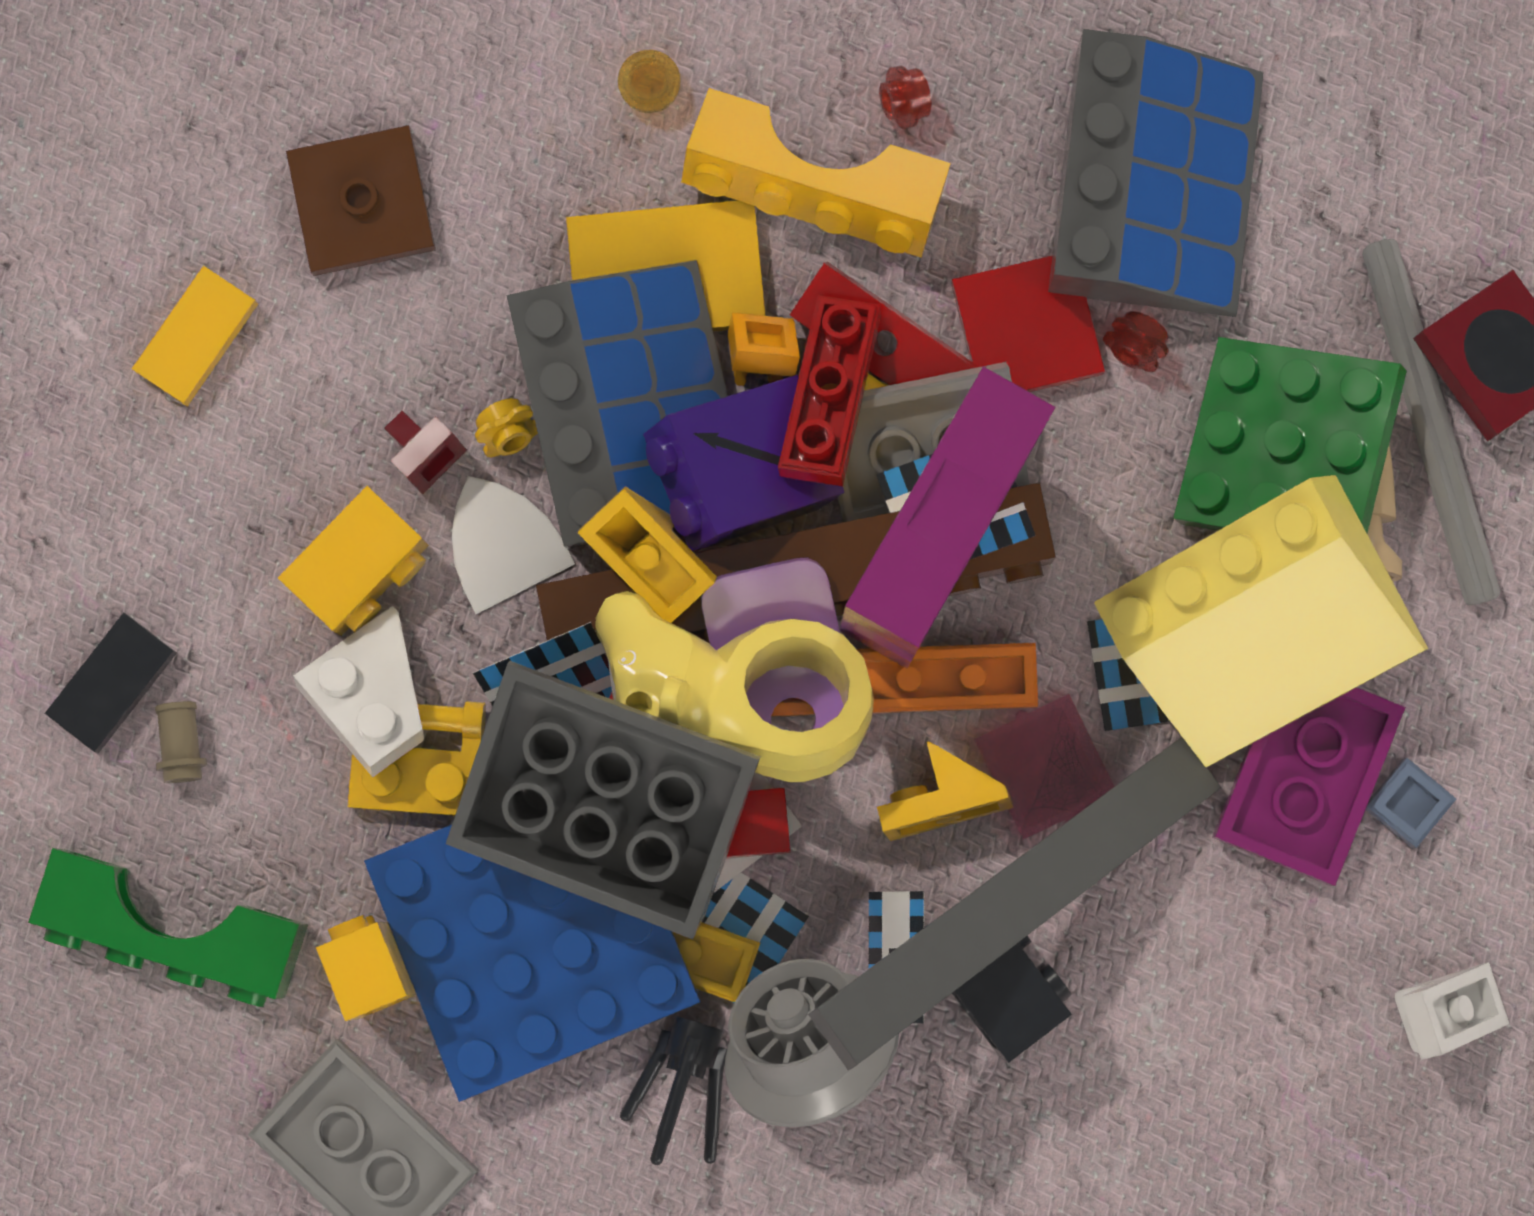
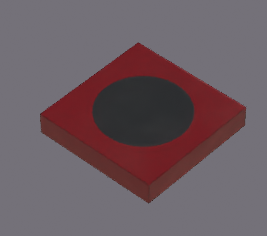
M1511 270L1413 338L1487 442L1534 410V298L1515 271Z

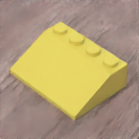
M1336 475L1307 479L1094 602L1125 663L1205 767L1217 763L1428 649Z

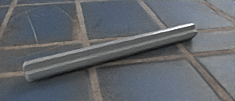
M1395 239L1376 241L1363 249L1362 256L1394 363H1400L1407 370L1402 392L1462 596L1467 605L1485 603L1496 599L1500 595V588L1435 368L1413 339L1423 331V327L1398 242Z

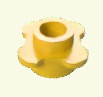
M507 398L491 404L479 414L476 419L478 430L475 433V438L478 443L486 444L483 447L486 457L492 458L500 455L508 456L524 449L531 442L532 438L538 434L535 420L530 419L533 416V411L529 405H522L520 400L515 398Z

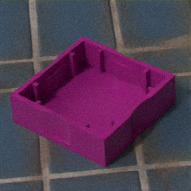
M982 367L845 605L840 631L906 669L908 668L1056 408L1055 406L986 367Z

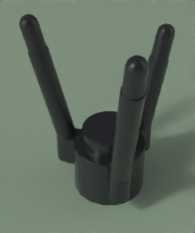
M678 1016L674 1018L671 1031L661 1029L655 1051L620 1112L621 1120L630 1121L668 1055H670L666 1068L676 1071L650 1156L652 1164L660 1165L663 1162L690 1075L703 1079L707 1067H709L704 1133V1160L708 1164L716 1161L723 1070L727 1049L720 1047L724 1034L723 1030Z

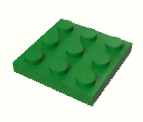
M1218 337L1173 519L1181 525L1219 531L1309 478L1336 475L1366 533H1368L1407 370L1400 363Z

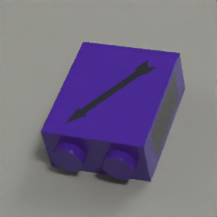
M798 375L668 414L643 433L647 443L646 456L653 472L660 476L671 503L670 516L672 523L678 533L684 536L687 546L693 552L817 511L845 493L841 486L779 476L778 464L796 391Z

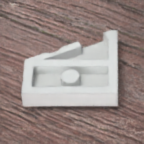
M393 606L293 675L299 691L372 777L424 741L398 611Z

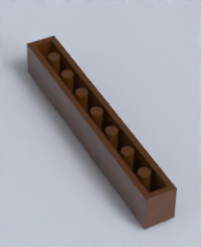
M1040 482L1010 488L997 511L999 513L1024 503L1036 536L969 560L949 596L980 590L979 579L1004 574L1006 584L1029 581L1044 576L1042 566L1052 564L1056 555ZM899 511L700 551L695 554L717 577L794 558L815 560L824 568L828 577L838 620L843 618L845 605ZM613 569L536 585L547 641L591 622L596 631V616L606 598L625 591L636 592ZM700 596L672 624L710 644Z

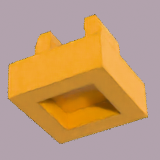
M732 312L728 329V340L736 385H745L748 372L767 374L768 384L782 380L783 376H795L800 355L794 319Z

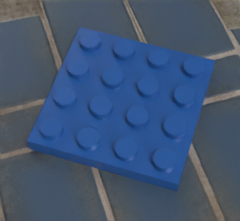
M452 825L364 860L459 1102L701 1003L672 931L446 844Z

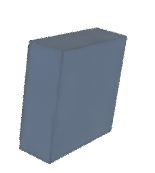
M1404 758L1369 799L1366 811L1413 849L1419 846L1456 801V798L1411 760Z

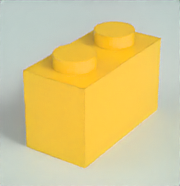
M366 486L280 574L278 579L333 632L342 636L349 628L355 633L377 615L382 606L376 600L393 582L402 587L418 573L426 562L421 553L429 545L376 493Z
M365 915L358 916L328 929L332 941L316 947L345 1021L366 1017L417 995L388 922H375L373 915L367 917Z

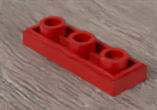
M829 262L823 263L789 314L792 318L810 329L818 295L880 304L881 319L869 371L889 385L979 367ZM881 331H889L896 337L897 347L894 352L888 353L879 347L878 335Z
M822 295L817 296L778 464L780 477L843 487L881 319L880 304ZM829 383H834L838 385L836 388L831 390H825L821 388L822 386Z

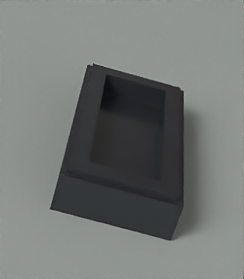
M123 612L44 714L92 751L99 753L177 652L131 616Z

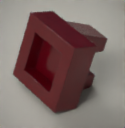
M401 411L384 427L402 447L390 462L422 494L467 451L453 432L436 416L421 429L406 413Z

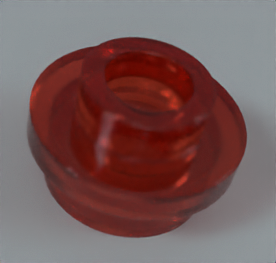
M902 65L889 68L886 73L885 82L881 83L879 87V98L883 112L888 119H895L902 129L915 127L919 119L926 118L931 113L932 100L928 82L922 71L918 68L907 70Z

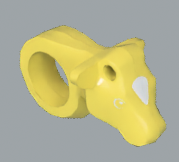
M625 591L606 598L596 616V632L609 662L614 701L761 756L755 773L790 783L806 782L830 775L854 757L868 730L872 719L874 697L865 659L843 634L820 622L798 619L770 621L735 637L718 650H715L706 641L662 619L652 610L646 599L636 593ZM785 666L803 667L825 676L839 691L844 707L837 717L821 728L804 732L781 730L762 720L750 706L746 693L753 681L769 670Z

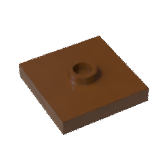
M409 125L286 151L309 268L313 276L436 251L412 131Z

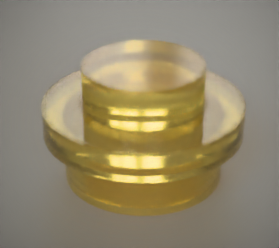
M642 50L636 52L624 61L619 70L618 87L620 94L626 104L636 111L642 113L660 112L668 108L675 101L680 91L681 80L678 67L668 55L660 51Z

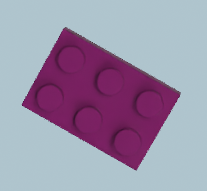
M1355 688L1250 744L1212 838L1326 885L1336 886L1406 707L1360 688Z

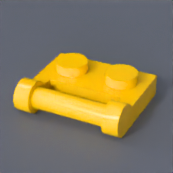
M466 701L464 707L417 704L422 730L462 733L461 752L413 748L374 777L368 773L352 754L347 807L455 816L485 730V702Z

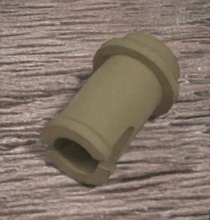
M171 702L155 707V712L158 716L162 762L156 763V771L163 772V783H184L202 779L201 768L207 766V759L200 758L195 711L197 709L196 702Z

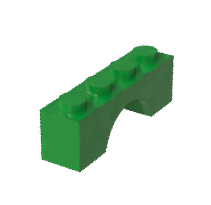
M52 848L28 923L46 928L43 939L48 942L81 950L83 941H89L108 947L104 958L109 961L142 969L144 960H150L169 966L166 978L203 988L205 980L208 978L230 985L227 997L258 1007L265 1006L267 997L272 999L285 998L308 924L251 906L237 905L222 923L209 932L191 938L174 937L153 927L139 913L130 895L127 868L67 849Z

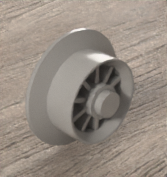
M796 959L767 969L755 977L742 990L732 1007L729 1017L730 1042L725 1057V1076L733 1097L744 1111L759 1121L780 1127L810 1126L836 1118L863 1101L879 1085L894 1060L899 1034L857 1066L847 1070L808 1015L859 976L842 973L834 965L821 960Z

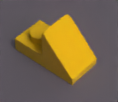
M626 486L577 532L637 594L646 599L658 616L670 623L716 581L717 576L672 531L674 525L670 514Z
M927 741L939 790L928 793L927 786L925 785L898 790L890 794L891 803L878 806L877 811L884 834L890 841L1014 807L1011 796L1004 784Z

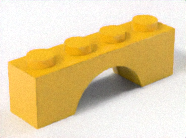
M709 88L686 147L681 183L696 187L700 192L709 196H725L754 205L759 210L770 215H786L815 224L823 231L831 234H847L877 244L888 252L907 253L922 258L951 163L890 144L879 156L857 167L831 169L816 166L798 158L782 144L774 131L769 106Z

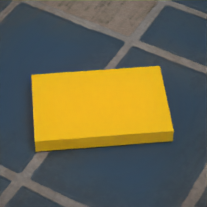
M735 200L566 217L572 280L697 260L713 332L729 329L732 312L765 316L754 205Z

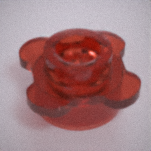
M1130 311L1124 317L1115 318L1112 323L1114 331H1107L1103 336L1105 345L1111 349L1114 357L1125 366L1133 369H1142L1147 372H1155L1159 367L1157 359H1164L1169 352L1166 345L1169 336L1165 328L1154 318L1137 311Z

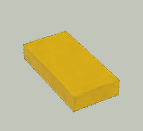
M203 265L136 361L132 370L188 407L258 306L257 301Z

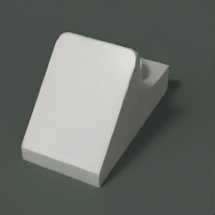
M1489 962L1423 982L1395 993V1001L1410 1046L1414 1052L1419 1053L1421 1060L1448 1053L1509 1024Z

